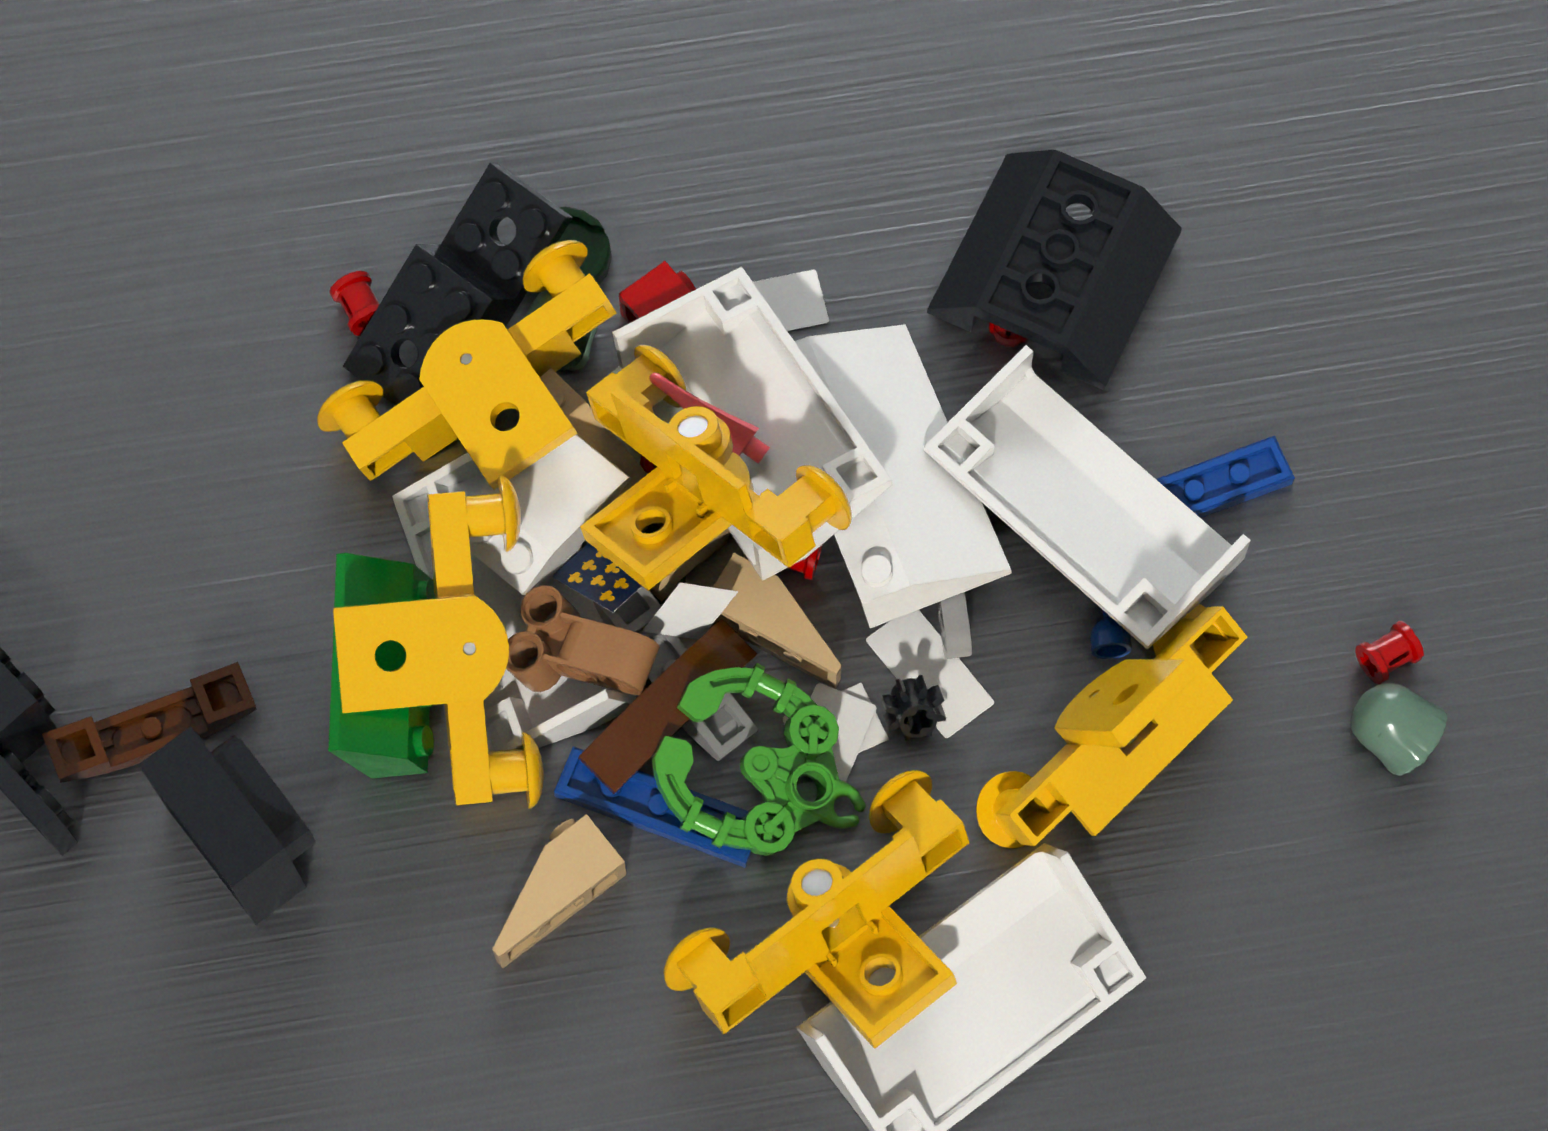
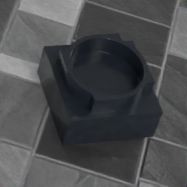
M190 726L138 764L167 810L255 925L306 888L292 861L314 846L316 841L309 828L241 738L239 739L236 735H233L210 752L202 738Z

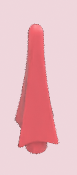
M654 372L650 375L651 383L671 397L683 409L702 406L712 410L729 428L733 441L732 452L738 456L744 453L756 463H760L770 447L754 436L759 429L758 427L699 399L659 373Z

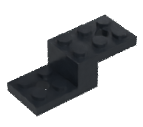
M489 163L442 243L416 244L342 367L361 381L369 380L378 383L383 388V397L396 406L424 387L419 380L423 360L432 343L444 331L465 321L481 319L502 322L505 327L507 326L528 292L523 286V274L527 265L540 251L560 240L573 217L498 163ZM506 217L510 218L516 226V236L508 245L503 244L497 235V227L500 221ZM406 340L412 341L418 352L417 360L411 367L405 366L399 356L400 347Z
M0 647V790L57 852L63 856L78 843L67 829L74 821L63 810L64 808L43 785L40 786L22 764L45 744L42 734L57 729L49 718L55 709L46 700L40 688L26 673H20L11 662V658Z

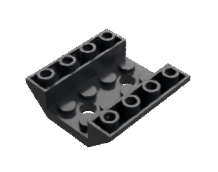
M1055 149L1006 154L927 309V313L969 332L972 331L977 319L981 318L1063 354L1061 372L1105 391L1181 234L1182 228L1152 195L1138 184ZM1074 203L1084 204L1091 210L1092 216L1085 220H1076L1068 215L1066 208ZM1033 282H1043L1052 289L1053 294L1047 299H1035L1028 294L1026 287Z

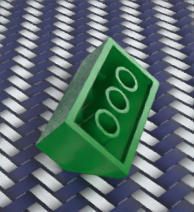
M351 553L336 554L334 608L435 599L433 579L415 564ZM333 626L328 751L371 779L428 773V756H431L434 750V737L429 727L430 707L433 705L342 713L335 626ZM393 640L381 643L375 651L376 663L379 667L388 671L400 668L406 658L404 647L399 642Z

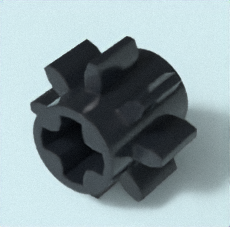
M919 675L916 679L895 680L896 685L893 687L891 695L886 694L881 697L886 711L883 716L888 730L892 731L900 727L905 741H909L911 738L931 737L937 721H946V715L941 705L945 700L939 685L927 689L923 675Z

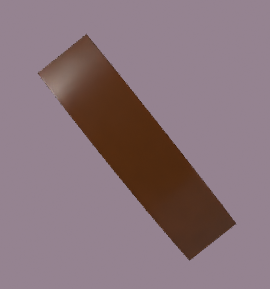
M721 619L651 683L583 751L578 759L615 794L651 759L664 736L672 737L689 721V718L676 708L689 683L715 670L732 667L745 668L757 656V653Z
M236 662L190 679L191 687L94 722L92 716L43 733L44 741L60 783L90 778L140 764L190 726L203 739L257 710L239 663Z

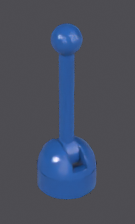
M1102 610L1103 619L1094 625L1091 632L1092 655L1100 659H1116L1128 655L1132 651L1131 635Z

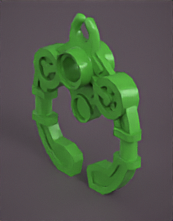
M756 663L753 668L732 667L715 670L689 683L676 708L692 721L701 723L717 712L725 694L741 693V695L751 698L753 693L757 691L775 700L772 708L773 711L779 714L784 713L789 718L785 723L784 737L788 747L756 746L744 753L740 760L741 773L761 793L764 803L749 809L741 820H735L736 816L729 812H726L720 820L700 810L704 800L696 796L694 797L685 783V779L693 764L692 745L686 740L664 736L652 759L653 773L663 799L681 822L679 828L686 832L693 829L712 838L711 844L719 848L723 845L735 849L750 850L758 855L769 856L784 850L792 841L795 832L817 821L840 829L858 826L860 820L857 815L852 814L841 817L834 810V802L840 797L849 798L854 809L858 812H863L866 808V804L859 791L849 783L839 779L832 746L837 742L839 732L835 715L825 707L818 706L805 692L796 686L797 682L789 678L783 682L765 673V666ZM800 776L809 777L816 784L817 797L814 802L806 801L799 795L797 780Z

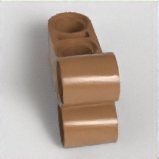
M541 585L533 588L525 595L521 603L520 612L528 628L526 631L515 633L508 639L509 657L506 669L527 689L533 692L549 690L557 684L561 676L631 695H640L660 649L658 643L647 636L631 630L582 618L576 608L552 586ZM556 611L554 616L548 621H546L547 617L552 612ZM537 656L535 662L527 667L529 661Z

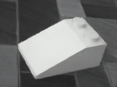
M576 434L509 480L515 488L521 510L520 534L514 548L509 552H505L503 535L470 537V552L522 595H526L530 590L541 585L551 586L555 581L553 574L573 557L585 541L580 526L614 501L631 477ZM487 482L476 495L499 493V487L493 490Z

